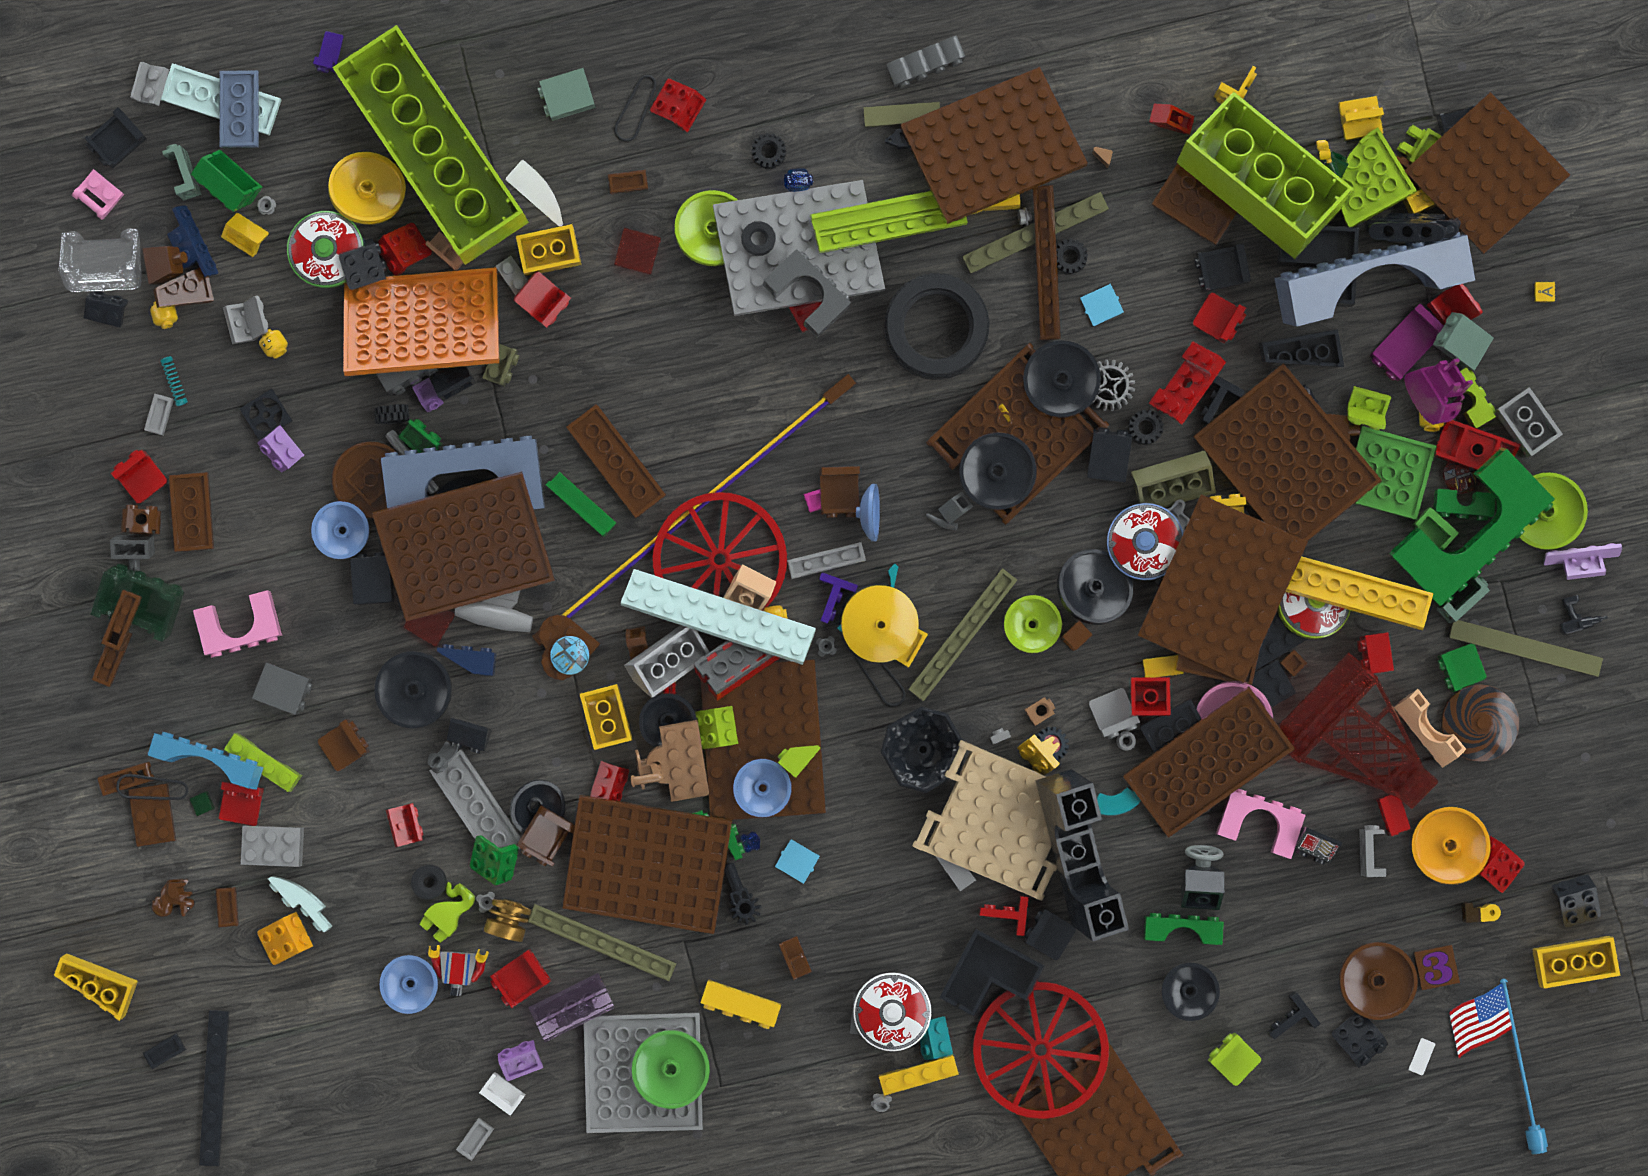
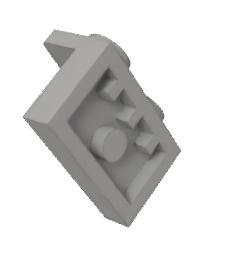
M140 62L130 97L143 104L159 106L169 69Z

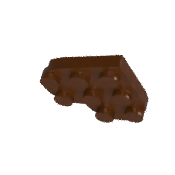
M558 614L549 616L540 626L539 638L546 648L542 654L541 663L548 676L554 679L565 680L574 674L561 673L552 664L550 654L556 641L566 636L577 637L586 644L589 656L600 643L572 619Z

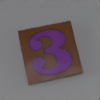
M1452 945L1413 952L1421 990L1460 983Z

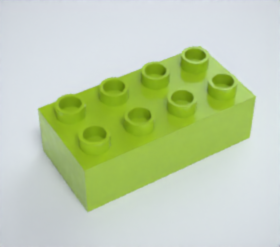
M1235 92L1186 141L1177 160L1181 167L1294 259L1341 210L1353 190L1349 184Z

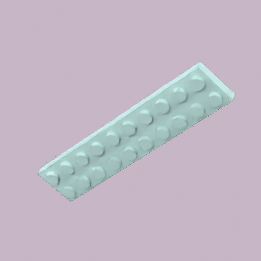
M636 569L633 570L621 600V606L802 665L816 631L814 627Z

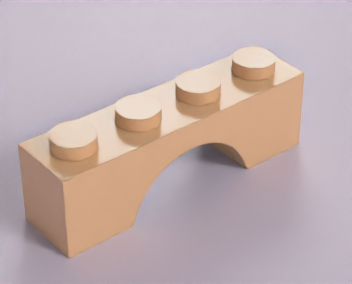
M1417 689L1403 698L1394 708L1443 768L1457 759L1466 748L1454 734H1442L1431 726L1427 718V709L1430 703Z

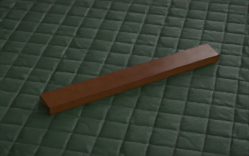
M1053 185L1038 186L1033 188L1040 340L1061 339Z

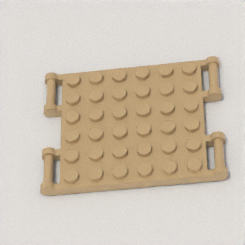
M960 740L957 754L950 769L945 773L946 777L956 780V784L941 815L928 810L924 826L917 841L915 840L912 846L1042 901L1045 896L1043 893L1053 872L1057 870L1055 863L1045 860L1052 845L1035 781L1047 776ZM966 750H969L970 753L967 757V760L961 770L960 775L956 774V772L966 753ZM934 820L938 821L928 845L924 844ZM1042 866L1047 867L1035 891L1032 889Z

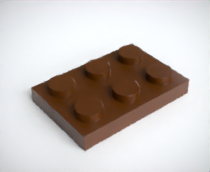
M168 784L128 790L129 796L170 797ZM130 799L137 847L176 841L170 800Z

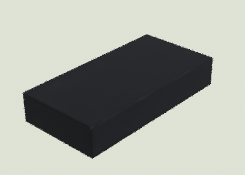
M176 1033L143 1052V1055L153 1070L187 1049Z

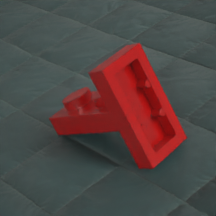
M1019 897L1018 911H1015V907L1004 906L1003 909H996V905L984 904V907H980L979 915L1016 919V935L1024 936L1028 897Z

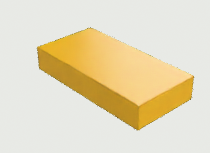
M1179 655L1144 659L1145 678L1184 674V672L1176 670Z

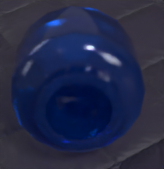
M806 168L789 169L787 174L784 175V186L789 192L808 190L813 185V176L809 174Z

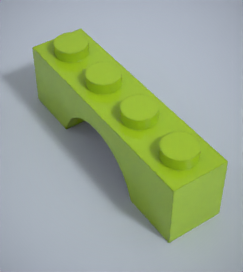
M234 733L224 748L228 753L241 756L240 760L246 762V759L257 761V765L263 767L262 775L287 792H292L302 777L301 774L272 758L239 733Z

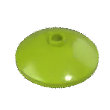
M1029 595L1016 600L1009 607L1004 619V629L1008 640L1017 649L1027 653H1038L1047 650L1058 640L1062 629V620L1057 607L1050 600L1037 595ZM1030 621H1034L1036 623L1035 628L1029 627Z

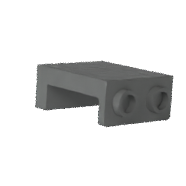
M265 663L252 699L298 715L305 708L306 702L304 699L306 694L309 695L313 686L311 684L312 679L282 669L276 665Z

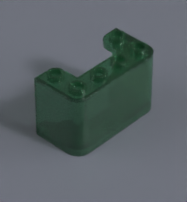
M117 564V566H112L103 572L90 615L100 618L101 614L108 615V618L111 619L122 591L126 590L142 597L132 624L147 629L149 634L154 632L153 639L161 642L171 635L184 595L181 586L176 584L169 585L157 577H148L142 571L129 570L123 564Z

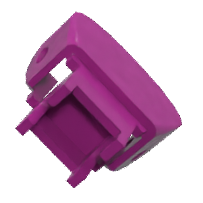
M1458 358L1453 359L1449 364L1446 360L1439 361L1436 366L1421 368L1405 375L1404 379L1408 394L1422 417L1432 425L1453 420L1461 410V401L1464 399L1463 393L1473 384L1472 380L1466 381L1456 366L1460 362ZM1457 396L1452 403L1447 404L1448 398Z

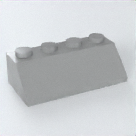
M680 625L624 666L633 682L653 698L694 668V663L710 652L697 630Z

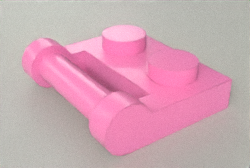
M94 169L72 193L75 199H80L97 213V217L101 220L108 215L124 195ZM87 189L90 190L106 205L101 208L84 192Z

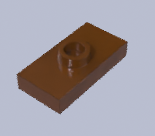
M646 170L608 174L610 194L648 190Z
M236 887L216 889L218 927L239 926Z

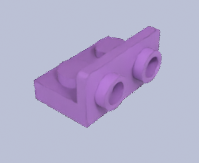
M534 1040L522 1042L516 1047L507 1048L498 1053L499 1065L507 1082L543 1068Z

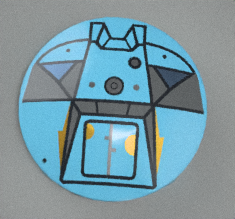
M563 637L556 641L551 649L552 664L561 673L576 674L582 671L588 663L589 650L586 644L577 637Z

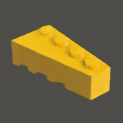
M67 953L60 958L54 974L62 982L82 993L88 1000L94 1001L104 1011L114 1015L119 1021L126 1016L138 983L135 979Z

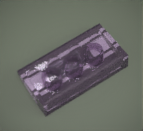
M599 973L529 1007L544 1042L615 1008Z

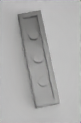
M862 542L787 560L791 578L795 579L866 561Z

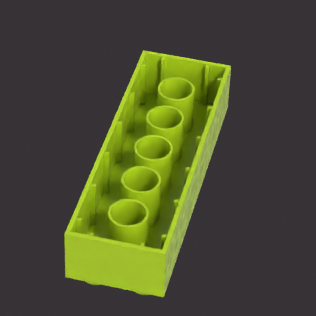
M397 25L332 67L465 265L529 223L523 211Z

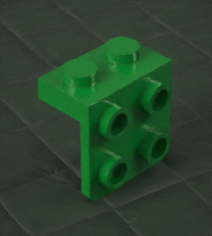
M410 419L407 427L398 436L413 450H417V453H424L425 448L436 447L438 450L442 446L440 442L441 437L433 431L429 433L425 430L427 426L419 419Z
M1468 644L1438 655V666L1444 672L1446 687L1451 692L1461 690L1463 687L1485 680L1487 677L1474 644Z
M478 835L475 838L470 868L495 886L510 881L514 875L519 847L511 844L499 848L482 835Z

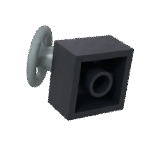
M1192 845L1187 847L1185 854L1190 858L1196 859V865L1185 870L1181 885V908L1220 910L1224 896V872L1211 866V861L1221 859L1224 855L1223 851L1208 845Z

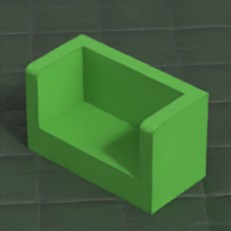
M1431 507L1427 508L1412 524L1415 528H1420L1440 550H1444L1459 534Z

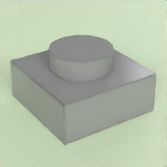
M1001 728L992 732L993 736L990 737L992 744L1010 738L1011 735L1008 730L1004 731Z

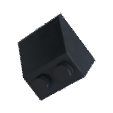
M467 366L450 367L445 372L440 370L433 374L434 378L430 379L437 396L442 401L476 384Z
M451 718L447 740L451 741L450 745L452 746L454 744H458V748H462V745L470 747L469 751L480 754V751H486L492 729L457 718Z

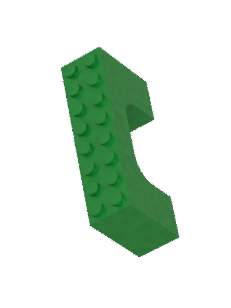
M1501 447L1474 473L1494 495L1497 502V510L1493 519L1462 548L1454 552L1441 551L1420 528L1416 527L1389 552L1390 556L1424 591L1433 593L1432 599L1439 606L1450 602L1453 599L1452 595L1456 591L1461 592L1468 585L1466 582L1471 577L1473 579L1482 572L1480 569L1485 564L1487 566L1496 559L1495 555L1499 551L1504 552L1511 545L1509 542L1514 537L1516 539L1525 532L1523 529L1528 524L1530 526L1539 519L1538 515L1542 511L1546 512L1554 505L1552 503L1555 500L1554 497L1506 448Z

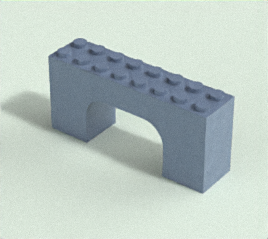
M532 436L520 437V441L514 442L513 438L500 439L501 443L494 444V440L481 442L482 446H475V443L462 444V448L457 449L455 445L443 446L441 451H437L436 447L425 448L424 453H417V450L404 451L405 455L398 456V452L385 453V457L381 458L387 508L428 497L427 489L431 480L440 474L477 469L490 470L498 477L523 471L533 508H545L537 440L532 439Z

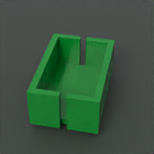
M221 150L202 157L191 173L197 183L207 188L212 196L218 198L227 209L233 212L252 204L263 188Z

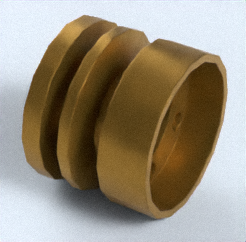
M493 899L491 904L499 907V910L490 908L489 912L497 917L496 919L489 918L486 920L484 932L504 939L522 942L526 929L518 924L519 922L527 923L529 919L522 917L521 914L530 915L531 909L514 901Z

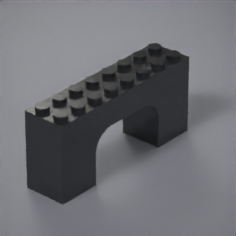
M1072 769L1035 780L1071 925L1091 941L1129 930L1121 895L1107 882L1100 863L1091 823L1102 820L1093 782Z

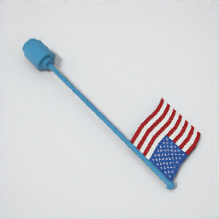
M1501 979V984L1489 992L1466 1001L1449 1012L1458 1058L1471 1049L1491 1042L1512 1029L1532 1126L1528 1127L1529 1130L1525 1131L1528 1148L1532 1154L1547 1152L1546 1147H1548L1545 1129L1535 1124L1506 986L1508 981Z

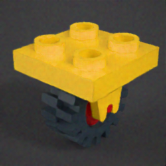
M1046 727L1017 747L1022 758L1029 761L1035 772L1046 775L1060 764L1058 761L1067 754L1068 751L1066 750L1069 749V745L1066 744L1069 741L1068 739L1065 740L1066 734H1061V729L1056 730V727Z

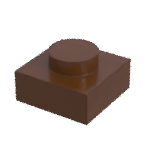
M1292 650L1280 664L1294 677L1307 662L1295 650Z

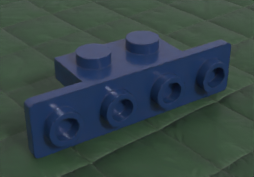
M186 205L174 207L172 210L180 226L167 235L172 246L178 247L180 252L183 251L188 256V261L182 264L183 268H188L198 262L205 277L218 274L216 264L210 256L199 229L191 216V212Z

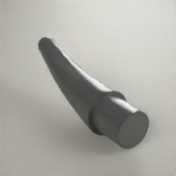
M929 513L926 514L928 519L947 530H957L958 523L952 522L949 525L944 519L937 518Z

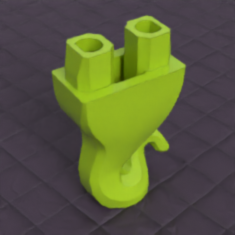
M448 882L446 894L451 898L461 895L462 901L436 903L425 912V916L420 922V925L427 931L433 924L439 928L433 937L440 943L447 937L452 936L458 927V920L461 914L469 910L474 904L475 895L461 883L457 884L454 889H451V883Z

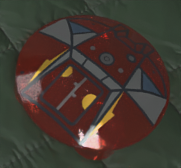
M1450 461L1444 466L1443 478L1450 490H1457V493L1460 494L1469 493L1476 489L1480 483V480L1474 475L1477 470Z

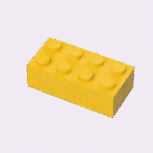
M1611 936L1532 949L1538 984L1541 988L1620 976L1614 937Z

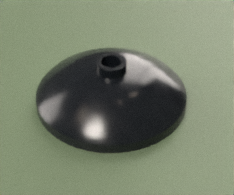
M663 693L654 696L645 703L639 716V728L643 738L651 746L658 747L662 745L659 726L697 719L692 705L685 698L672 693ZM670 716L672 721L666 722L665 717Z
M541 779L527 782L521 786L514 794L510 803V817L515 827L524 833L541 805L563 817L566 804L562 791L554 783Z
M1183 963L1174 967L1166 975L1162 984V999L1170 1013L1182 1020L1196 1021L1207 1017L1212 1013L1219 1001L1220 987L1217 978L1207 967L1198 963ZM1188 987L1193 989L1191 994L1186 993Z

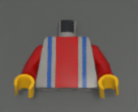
M437 945L436 951H433L431 946H429L428 955L431 957L432 966L438 978L442 979V983L451 984L450 995L461 996L462 985H471L484 972L486 959L489 954L488 951H486L485 955L479 953L480 949H478L476 954L453 951L440 952V946Z

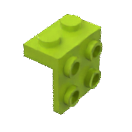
M1353 386L1347 405L1348 420L1355 425H1368L1374 430L1385 429V415L1391 396Z
M732 706L695 712L702 749L738 744Z
M1234 1032L1224 1038L1223 1044L1219 1049L1216 1047L1209 1054L1210 1058L1208 1061L1233 1085L1237 1086L1261 1062V1058Z

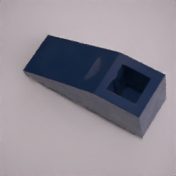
M442 644V648L437 647V652L473 674L495 675L497 653H493L490 648H481L480 651H473V647L461 646V650L454 649V645Z

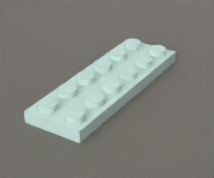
M172 63L161 101L220 120V79ZM259 92V132L270 136L281 98Z

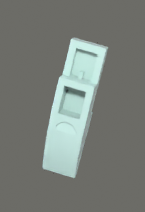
M277 876L268 878L271 882L269 886L274 892L277 893L279 891L283 896L282 901L285 905L295 908L300 904L302 906L300 910L306 917L310 916L314 920L312 924L318 931L326 932L332 927L320 912L326 906L310 891L285 878Z

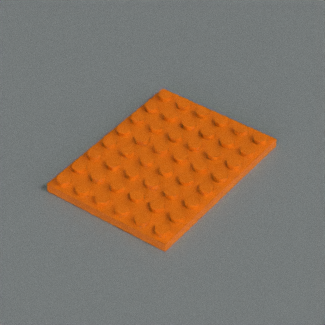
M496 267L389 276L384 280L353 290L349 289L347 282L344 283L343 372L345 376L500 363Z

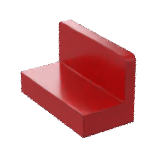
M1399 793L1377 799L1388 836H1394L1410 829Z

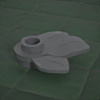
M446 741L438 753L429 754L427 762L434 773L446 770L448 762L454 758L458 751V744L452 746Z

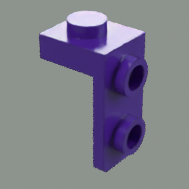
M325 32L319 57L315 56L313 62L318 71L335 73L332 67L338 63L344 39L343 35Z

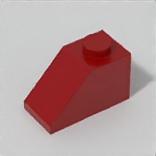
M1154 104L1149 122L1160 128L1190 135L1195 116L1170 104Z

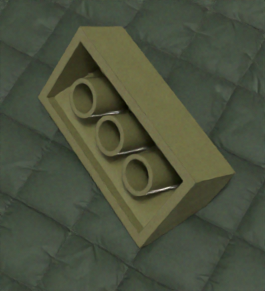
M1205 451L1131 472L1139 504L1151 503L1166 508L1174 505L1179 499L1186 502L1200 498L1201 495L1207 496L1216 493L1212 466Z

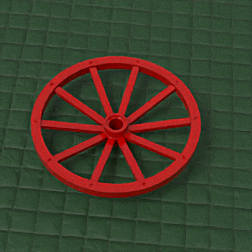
M732 493L703 494L681 504L663 523L655 540L653 550L654 575L664 579L663 574L710 565L691 588L698 589L708 576L716 570L713 595L719 597L722 570L731 584L734 577L728 566L735 570H739L741 565L731 560L779 550V569L775 580L776 584L770 599L764 606L765 608L774 600L784 581L787 567L786 545L775 520L754 501ZM723 500L717 549L693 507L708 501ZM729 501L742 504L755 511L757 515L724 549ZM688 510L712 552L667 532L675 520ZM763 518L772 530L777 545L729 554L754 525ZM666 538L709 557V559L661 569V550L664 539ZM717 554L725 556L724 564L717 565L714 558Z
M1037 982L1029 997L1036 1040L1000 1007L1004 1002L1016 996L1010 991H1006L990 1004L981 1017L974 1037L973 1055L978 1076L984 1088L995 1101L1018 1115L1046 1119L1070 1113L1092 1097L1101 1084L1107 1069L1109 1044L1106 1029L1100 1016L1085 998L1062 985ZM1035 990L1054 991L1064 995L1043 1039L1041 1037L1033 994ZM1069 998L1081 1005L1092 1018V1020L1048 1042ZM997 1011L1031 1046L982 1039L986 1025L994 1012ZM1093 1025L1097 1028L1101 1043V1056L1052 1049V1047ZM1040 1044L1044 1045L1047 1049L1046 1054L1043 1056H1039L1035 1052L1036 1046ZM981 1045L1030 1051V1053L987 1076L982 1062ZM1051 1055L1100 1061L1097 1074L1089 1088L1086 1090ZM1034 1058L1013 1103H1011L993 1087L990 1081ZM1046 1060L1082 1093L1074 1102L1055 1109ZM1039 1061L1049 1107L1047 1111L1029 1110L1018 1106Z

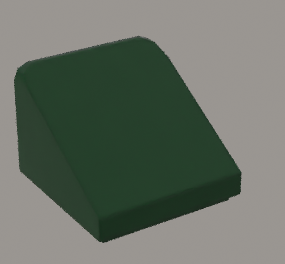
M208 791L190 798L197 817L215 809Z

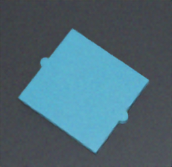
M1111 284L1080 298L1086 310L1085 314H1088L1093 326L1124 313L1118 301L1119 297L1116 296Z
M791 839L785 850L781 851L782 855L775 867L804 884L810 872L814 871L813 867L820 856Z

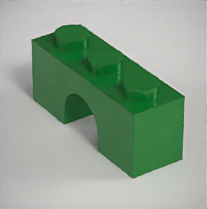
M1436 489L1434 492L1433 510L1443 518L1457 515L1458 519H1469V516L1476 517V520L1488 521V518L1494 517L1495 497L1492 493L1475 492L1473 493L1471 504L1469 506H1462L1457 501V490Z

